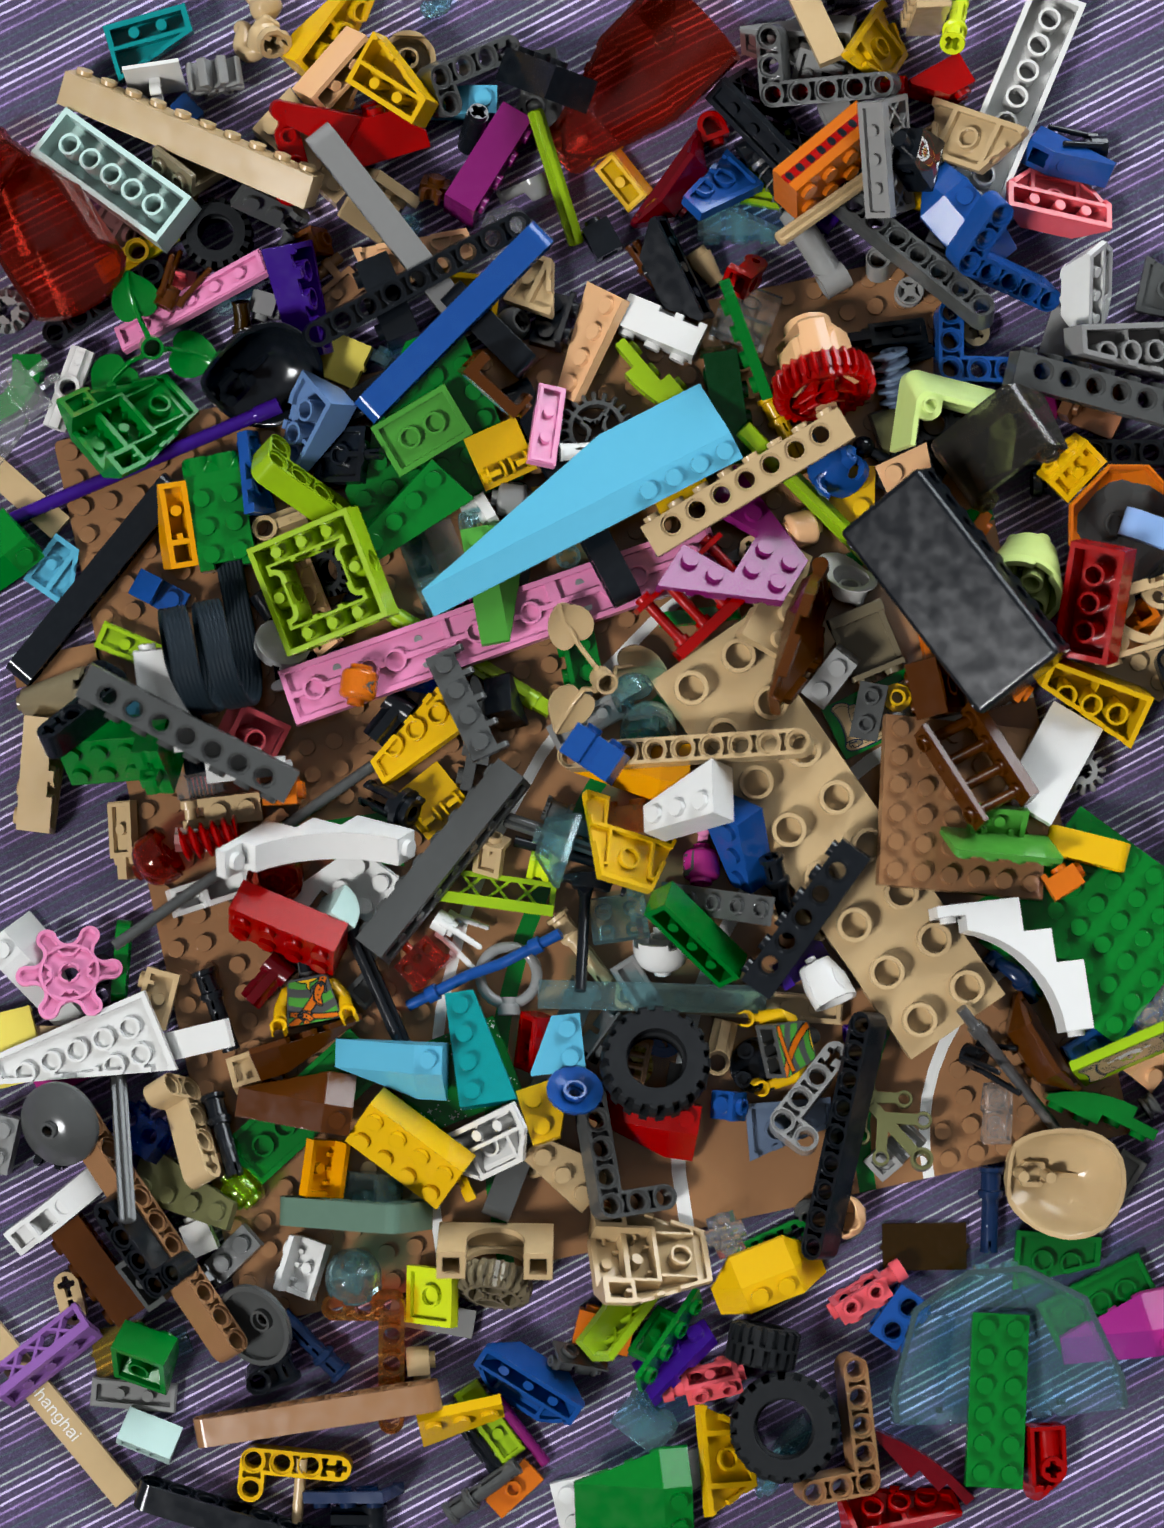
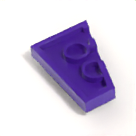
M704 1318L690 1326L685 1336L677 1340L671 1357L667 1362H663L658 1369L656 1380L653 1384H648L645 1390L655 1407L662 1401L660 1396L670 1386L674 1389L681 1381L679 1377L689 1367H695L718 1344ZM638 1359L631 1363L636 1373L644 1363Z

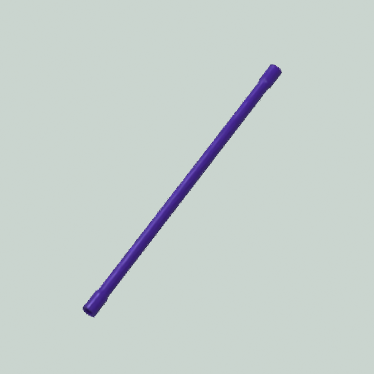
M273 398L254 406L249 411L167 445L146 467L123 478H103L99 474L9 512V514L20 524L252 424L263 422L282 414L283 409L278 398Z

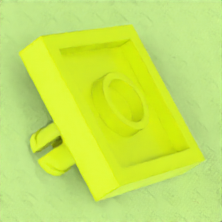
M407 1265L406 1322L444 1328L458 1327L459 1279L436 1278L435 1266Z

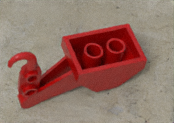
M282 99L272 101L269 106L270 115L278 122L274 131V139L278 151L291 155V160L298 163L301 161L308 162L300 132L310 136L326 122L334 128L363 167L431 146L427 131L424 128L409 123L383 105L377 104L376 101L365 102L360 105L361 109L354 112ZM276 198L283 205L294 206L288 202Z

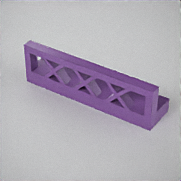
M74 1302L0 1361V1374L5 1370H11L9 1379L2 1385L0 1384V1399L12 1408L16 1407L103 1337L99 1328L88 1321L79 1304ZM76 1314L80 1322L71 1329H65L67 1320ZM50 1334H56L54 1343L49 1347H43L45 1338ZM27 1352H33L31 1361L27 1365H20L23 1355Z

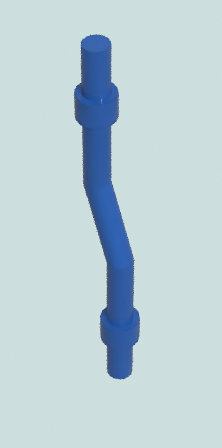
M557 928L542 937L536 936L528 940L526 945L501 958L465 970L438 985L433 983L425 987L422 993L406 1000V1006L412 1011L427 1002L432 1004L440 1000L443 994L471 980L502 970L530 955L536 956L544 952L545 947L563 939V934Z

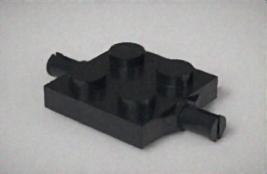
M346 426L345 430L315 463L313 476L325 485L366 484L369 461L383 460L385 456L381 454H385L383 448H370L372 433L370 427Z

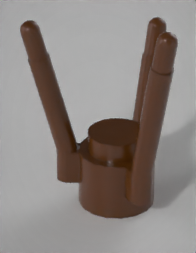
M178 250L176 257L173 253L169 255L161 284L153 301L155 305L171 313H174L176 307L183 309L187 299L212 272V268L208 267L182 297L179 296L181 290L172 286V282L183 255L182 250Z

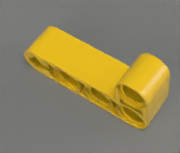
M259 1443L250 1444L245 1448L240 1458L237 1485L238 1495L246 1502L258 1500L265 1489L266 1475L341 1482L350 1476L353 1460L350 1455L342 1451ZM257 1452L260 1454L262 1462L258 1465L249 1463L247 1454ZM281 1454L286 1455L290 1460V1465L285 1468L279 1467L275 1462V1457ZM300 1456L299 1461H298V1464H297V1468H298V1474H297V1473H295L296 1457ZM312 1457L318 1461L319 1467L316 1470L307 1469V1472H300L299 1462L301 1459ZM324 1458L329 1459L327 1465H336V1462L340 1460L342 1461V1466L347 1467L343 1469L342 1473H338L337 1468L333 1466H328L326 1472H322L325 1464ZM249 1480L255 1481L259 1486V1491L248 1493L244 1488V1483Z

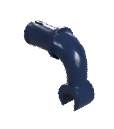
M995 950L989 951L982 959L984 964L988 965L987 968L990 972L996 974L999 971L1011 980L1014 989L1022 991L1029 1004L1037 1003L1039 1001L1038 997L1041 998L1043 996L1042 990L1033 981L1034 977L1028 971L1004 959Z

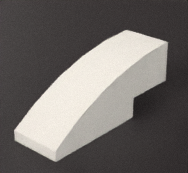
M243 869L227 879H219L172 912L173 919L233 900L243 880L259 886L255 872ZM197 881L165 891L167 900H171Z
M229 1018L164 1033L175 1060L235 1046Z

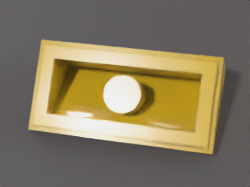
M621 149L612 151L594 168L628 213L643 203L653 190Z

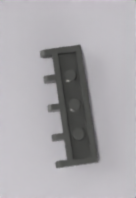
M462 643L426 658L425 661L473 763H476L508 748L510 744L508 740L497 744L490 728L497 725L499 721L497 717L485 720L478 702L486 699L487 696L485 692L473 694L466 677L475 673L473 666L462 670L455 654L464 650Z

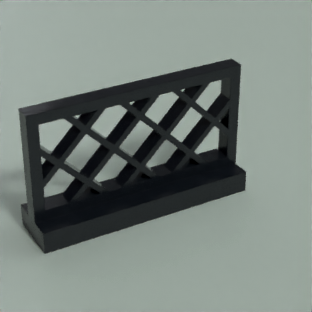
M746 67L728 78L725 76L720 79L705 97L772 169L801 147V141L805 143L812 137L785 107H767L763 105L759 94V80ZM771 94L772 99L777 102L778 100ZM746 95L753 97V100L747 99ZM766 115L772 117L773 121L767 119ZM782 121L785 122L789 127L784 126L782 124ZM786 136L791 137L792 141L787 140Z

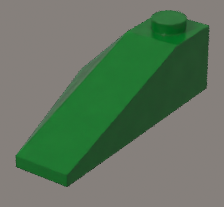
M3 507L0 509V591L23 576L45 557L36 541Z

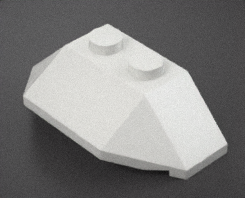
M1106 241L1098 242L1078 254L1061 268V296L1059 301L1061 303V317L1068 327L1081 324H1104L1108 317L1112 296L1113 248Z
M515 1101L447 1133L476 1155L464 1172V1176L483 1181L526 1160L527 1125Z

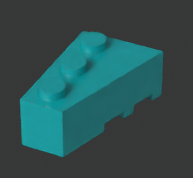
M185 3L102 26L118 81L121 84L126 82L122 71L123 66L155 62L194 35Z

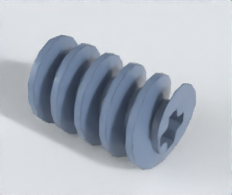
M896 346L886 348L880 352V355L873 357V362L882 363L881 366L874 369L875 373L883 374V377L876 380V384L885 385L884 388L877 391L878 395L886 396V399L879 402L880 406L896 409L900 379L905 373L911 371L906 366L909 363V357L904 355L908 352L907 347Z

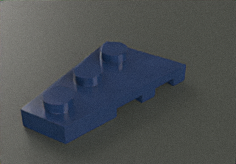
M393 1482L392 1485L384 1489H378V1483L357 1486L355 1490H352L351 1485L313 1487L302 1492L303 1504H313L314 1508L331 1507V1504H340V1508L357 1507V1504H367V1508L384 1507L385 1502L404 1493V1482Z

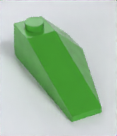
M483 525L460 530L464 553L494 526ZM520 573L472 597L482 647L510 642L517 592L520 584Z

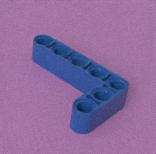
M987 191L979 198L947 246L945 253L947 259L961 274L1044 312L1056 309L1060 304L1059 297L1061 294L1047 278L990 252L1012 220L1014 210L997 191Z
M941 303L933 315V347L935 349L933 374L978 386L1009 387L1002 385L1004 378L998 371L999 366H1007L1009 357L964 356V320L955 313L954 320H947L943 315V309L948 307ZM943 336H949L953 339L954 348H947L943 344ZM1064 359V360H1063V362H1066V363H1069V364H1073V363H1072L1071 361H1069L1068 359ZM943 364H949L953 367V377L944 374ZM1037 364L1035 369L1038 374L1037 378L1039 379L1041 377L1042 370L1041 367ZM971 365H977L981 368L982 377H975L971 373ZM1066 373L1065 379L1061 380L1063 385H1066L1068 381Z

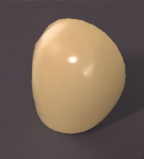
M1058 1128L1031 1133L1014 1142L1005 1160L1004 1191L1010 1207L1022 1221L1048 1236L1065 1240H1078L1094 1236L1109 1226L1118 1215L1123 1204L1127 1187L1126 1168L1123 1157L1114 1143L1096 1132L1075 1128Z

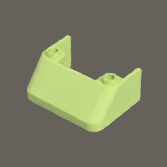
M912 370L901 377L890 452L896 453L915 446L919 419L924 421L934 420L940 415L942 408L990 420L991 439L985 476L992 477L1012 470L1018 423L1000 392L921 370Z

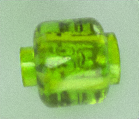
M242 1168L244 1171L242 1176L235 1174L232 1175L231 1179H226L225 1174L220 1180L223 1183L220 1191L237 1202V1210L243 1208L249 1210L263 1195L260 1192L262 1183L247 1168Z

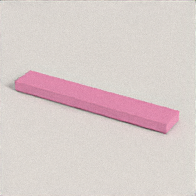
M258 248L207 276L187 299L183 309L176 307L174 313L157 307L152 315L142 316L150 335L160 337L268 278L269 275L262 251ZM190 286L182 290L179 296L182 297V295L190 288ZM137 318L130 322H124L114 328L121 349L125 354H129L139 348V342L144 337Z

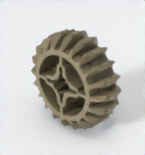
M483 1257L480 1260L474 1258L471 1261L469 1260L466 1265L465 1279H459L458 1281L459 1296L465 1298L467 1302H473L475 1306L480 1305L485 1308H493L494 1310H507L509 1308L515 1310L517 1307L521 1308L529 1303L533 1290V1280H524V1268L516 1266L514 1262L509 1263L504 1260H496L495 1258L486 1259Z

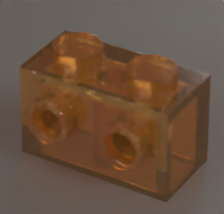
M646 798L629 799V805L618 806L617 801L610 802L607 823L635 833H644L643 805L646 804Z

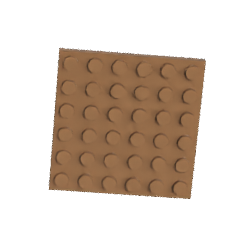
M883 715L875 885L1002 898L1019 897V899L1034 901L1043 900V882L1040 879V876L1044 874L1043 865L1026 861L1025 864H1018L1005 859L993 862L982 857L962 859L954 855L940 835V828L942 826L967 828L968 823L963 817L961 808L929 758L918 748L914 735L925 723H928L934 732L954 721L931 718L917 720L916 717ZM997 726L1020 761L1037 730ZM965 728L940 741V744L948 756L977 742V738L971 729ZM982 751L955 765V767L965 780L992 766L993 763L987 753ZM998 775L971 789V792L979 803H983L1002 793L1007 784ZM1029 815L1025 834L1045 835V824Z

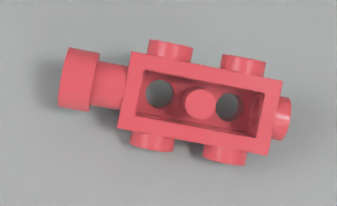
M898 1258L887 1264L888 1267L880 1272L875 1269L870 1273L862 1274L857 1281L845 1288L838 1289L834 1295L829 1297L830 1303L826 1307L833 1319L839 1318L844 1325L848 1323L853 1324L861 1320L869 1310L884 1306L888 1299L894 1296L889 1286L895 1282L901 1283L909 1278ZM868 1279H871V1280H872L871 1282H869L868 1284H866V1285L864 1286V1282H865L866 1280H868ZM844 1294H847V1295H848L847 1297H845L844 1299H842V1300L839 1301V1299H840V1297H841L842 1295H844Z
M724 1355L718 1356L711 1363L703 1365L698 1363L695 1367H689L681 1375V1381L673 1389L670 1386L662 1394L664 1403L675 1401L676 1397L686 1395L688 1406H693L741 1394L743 1392L741 1381L747 1380L744 1366L730 1361Z

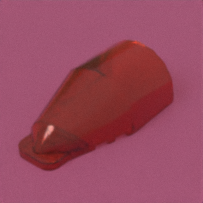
M636 0L600 36L590 61L586 63L583 69L585 70L583 76L598 81L587 113L584 114L564 106L559 118L549 127L559 162L571 173H585L598 160L679 121L741 60L738 51L717 24L693 0Z
M0 126V265L36 321H63L83 314L101 303L117 287L125 272L126 255L82 187L25 146L12 140L7 131Z

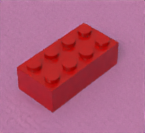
M1084 538L1071 541L1057 622L1058 633L1067 644H1070V650L1066 653L1068 655L1066 657L1105 666L1118 662L1137 549Z
M243 880L229 906V933L240 941L248 940L258 944L264 951H274L282 954L290 962H301L308 965L319 974L327 973L332 976L334 975L347 949L349 923Z

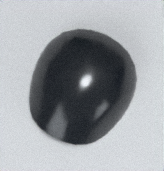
M263 322L247 326L233 335L215 354L203 373L200 384L206 397L229 418L249 411L254 406L277 397L283 413L263 422L252 424L249 427H278L283 424L284 419L289 418L292 404L288 403L289 396L301 371L307 370L324 379L323 363L317 348L311 347L304 342L302 332L287 323Z

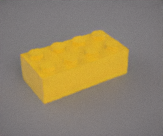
M385 1087L371 1101L349 1133V1136L345 1139V1142L436 1210L476 1157L475 1154Z

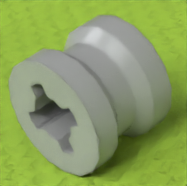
M905 277L898 282L894 290V299L903 308L915 307L924 294V288L911 277Z

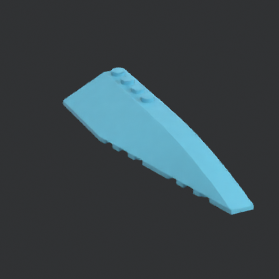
M699 383L596 436L571 460L421 590V593L435 617L733 464L743 457L730 431Z

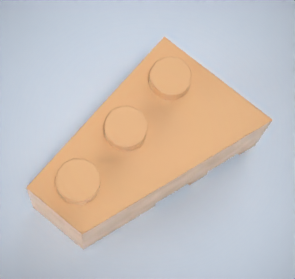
M348 26L340 32L292 88L304 104L343 111L353 110L356 104L354 98L358 89L345 82L369 39L367 35Z

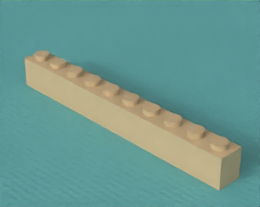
M77 67L75 70L65 71L57 104L152 145H158L166 151L299 208L306 209L315 206L325 175L317 171L315 165L304 161L300 163L291 160V155L282 151L272 152L267 150L266 145L262 142L255 140L246 141L236 131L220 130L216 128L217 124L210 120L200 119L199 121L192 118V113L179 108L173 110L166 107L167 103L163 100L143 97V93L137 89L119 87L116 80L107 77L98 78L88 68Z

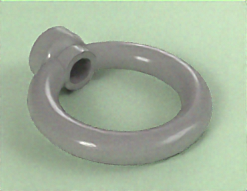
M513 941L496 943L482 953L476 966L490 962L497 955L510 953L524 945ZM530 955L524 958L531 969V981L525 992L517 997H500L489 988L486 975L475 979L480 995L489 1004L498 1008V1016L520 1015V1007L532 1001L539 992L543 972L537 956Z

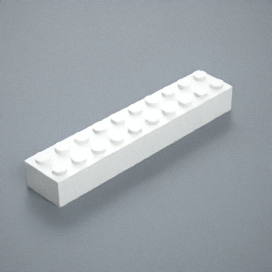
M1079 0L1025 1L979 112L1024 126L1030 132L1026 138L984 175L959 167L955 168L967 177L981 195L993 190L997 191L1005 199L1006 183L1015 176L1086 3ZM929 230L925 243L945 254V247Z

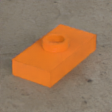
M525 1457L518 1462L523 1473L510 1480L506 1485L485 1499L501 1518L508 1514L544 1480V1477Z

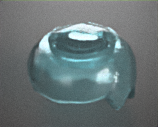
M638 672L626 673L619 677L618 687L611 693L613 704L618 712H622L621 705L631 709L633 708L634 701L643 699L651 693L653 685L648 676Z

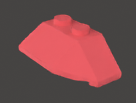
M1028 168L1006 183V201L1013 207V218L1020 228L1069 239L1108 232L1112 229V204L1106 199L1103 200L1087 184L1044 175L1032 168Z

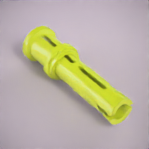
M951 0L952 6L949 11L948 20L943 24L942 35L939 41L940 48L946 54L955 55L964 49L965 37L968 31L965 21L969 0Z

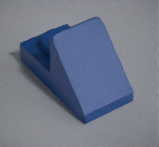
M142 568L128 594L158 610L160 608L176 607L177 605H185L186 607L192 596Z

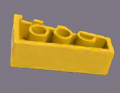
M1066 658L1036 680L1042 688L1074 708L1082 716L1097 724L1105 732L1120 740L1130 749L1154 701V697L1145 687Z

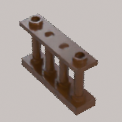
M968 701L960 712L962 718L934 732L928 723H925L914 737L916 738L918 748L927 755L961 808L965 821L972 825L976 832L989 820L986 815L987 813L1013 799L1017 800L1020 806L1023 807L1032 802L1039 794V790L989 713L977 712ZM965 728L971 729L977 738V742L948 756L940 741ZM982 751L987 753L993 765L964 780L955 765ZM998 775L1001 776L1008 789L979 804L971 789Z

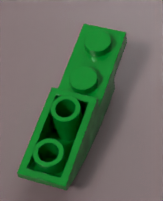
M1055 1090L1044 1092L1042 1096L1049 1100L1048 1107L1060 1113L1063 1112L1064 1108L1074 1113L1072 1119L1085 1126H1088L1090 1122L1097 1125L1103 1115L1105 1116L1104 1123L1116 1129L1123 1125L1130 1129L1128 1135L1143 1143L1146 1138L1154 1141L1158 1130L1133 1118L1138 1107L1105 1094L1083 1090L1078 1092L1073 1090Z

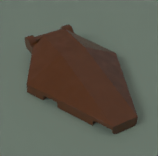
M816 557L811 564L812 574L802 579L785 613L768 693L770 714L779 716L783 703L791 705L807 684L808 678H804L808 672L815 674L823 664L825 627H823V622L827 609L833 599L827 577L829 562L824 557Z

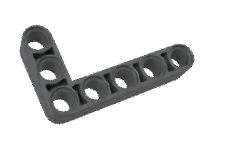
M764 24L756 32L759 94L762 103L767 107H788L878 99L896 95L901 89L900 77L890 71L791 80L787 30L780 24ZM771 29L776 32L777 36L773 44H770L767 39V34ZM773 58L779 64L778 70L775 73H772L769 68V63ZM884 77H887L891 83L890 89L886 93L880 87V82ZM857 79L863 85V90L859 95L853 91V83ZM829 82H832L835 86V93L832 97H829L825 91L826 85ZM802 84L808 89V95L804 100L798 94L799 87ZM775 87L781 93L780 99L777 102L771 96L772 90Z
M603 1087L604 1094L598 1107L587 1114L575 1115L592 1215L598 1220H610L671 1209L676 1204L677 1193L668 1184L622 1191L607 1097ZM590 1114L594 1115L597 1119L595 1128L589 1122ZM595 1143L601 1146L602 1153L600 1156L594 1152ZM600 1171L606 1175L605 1185L599 1181ZM658 1191L661 1192L664 1197L662 1205H660L656 1199ZM632 1195L637 1199L636 1209H633L630 1205ZM605 1199L611 1204L609 1214L603 1208Z

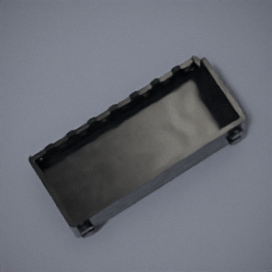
M933 468L914 470L843 530L842 535L848 546L865 564L977 712L985 713L1006 705L1068 656L1066 653L1070 650V644L1065 642L1058 633L1055 624L1044 615L1037 601L1027 593L1021 585L1020 579L1013 575L1003 562V557L989 544L985 534L972 522L968 512L958 504L947 485L943 484L934 473Z

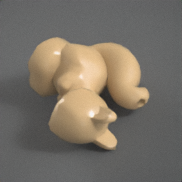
M245 0L249 4L250 13L255 21L252 26L244 20H239L234 24L233 49L236 55L247 63L258 62L263 57L272 59L283 56L292 47V38L288 32L280 29L279 22L275 20L283 8L281 0Z

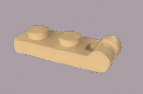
M259 790L180 800L181 810H184L185 820L182 821L184 830H187V825H191L193 829L198 828L199 822H202L204 827H208L212 819L216 826L220 825L221 817H224L227 823L231 824L232 815L234 814L238 823L263 820ZM203 807L205 817L196 818L195 808Z

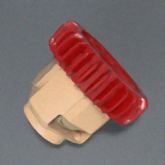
M808 312L798 315L786 323L783 329L785 337L775 349L780 370L776 371V376L772 378L770 385L773 404L780 416H784L786 420L792 419L795 423L799 420L801 422H814L817 420L816 414L828 406H831L832 410L838 407L841 413L846 416L848 411H855L856 406H863L864 400L871 398L870 394L875 392L876 387L875 371L871 360L861 350L856 351L851 346L847 333L831 323V319L827 314Z

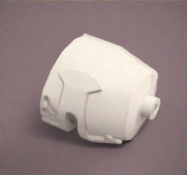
M813 955L805 960L807 965L800 969L799 974L805 993L816 1012L835 1007L856 997L857 993L847 974L830 956L817 959Z

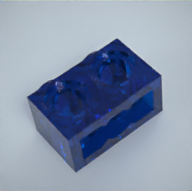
M128 1100L130 1120L134 1115L137 1117L135 1125L130 1127L132 1150L145 1161L157 1165L173 1144L169 1123L160 1117L155 1119L150 1114L152 1109L144 1102L138 1100L135 1103ZM112 1118L106 1125L111 1132H113ZM156 1132L157 1138L153 1144H150V1137Z

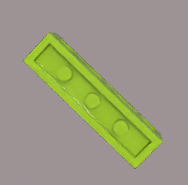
M464 870L461 875L468 883V886L460 892L447 891L440 900L441 902L553 917L557 883L504 875L499 879H494ZM466 876L477 877V879L471 883ZM483 878L490 879L497 888L488 896L480 895L473 886ZM495 880L506 882L499 887ZM511 882L518 883L525 892L516 900L508 899L501 890ZM523 884L535 886H533L530 890L527 891ZM539 886L551 888L549 905L536 903L530 893ZM471 888L475 894H468L464 892ZM497 892H500L503 898H497L492 896L495 895ZM525 896H528L532 902L520 900L523 899Z
M658 1299L634 1306L603 1304L575 1342L592 1362L613 1361Z

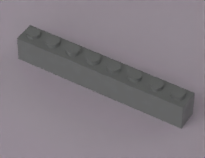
M499 758L495 763L490 764L484 771L483 778L478 785L473 786L467 792L466 800L462 805L451 812L448 822L443 829L437 831L432 836L427 849L416 856L412 863V868L406 875L401 876L397 880L394 890L388 898H384L378 904L377 912L373 917L361 925L356 939L389 965L530 788L531 785L528 781Z

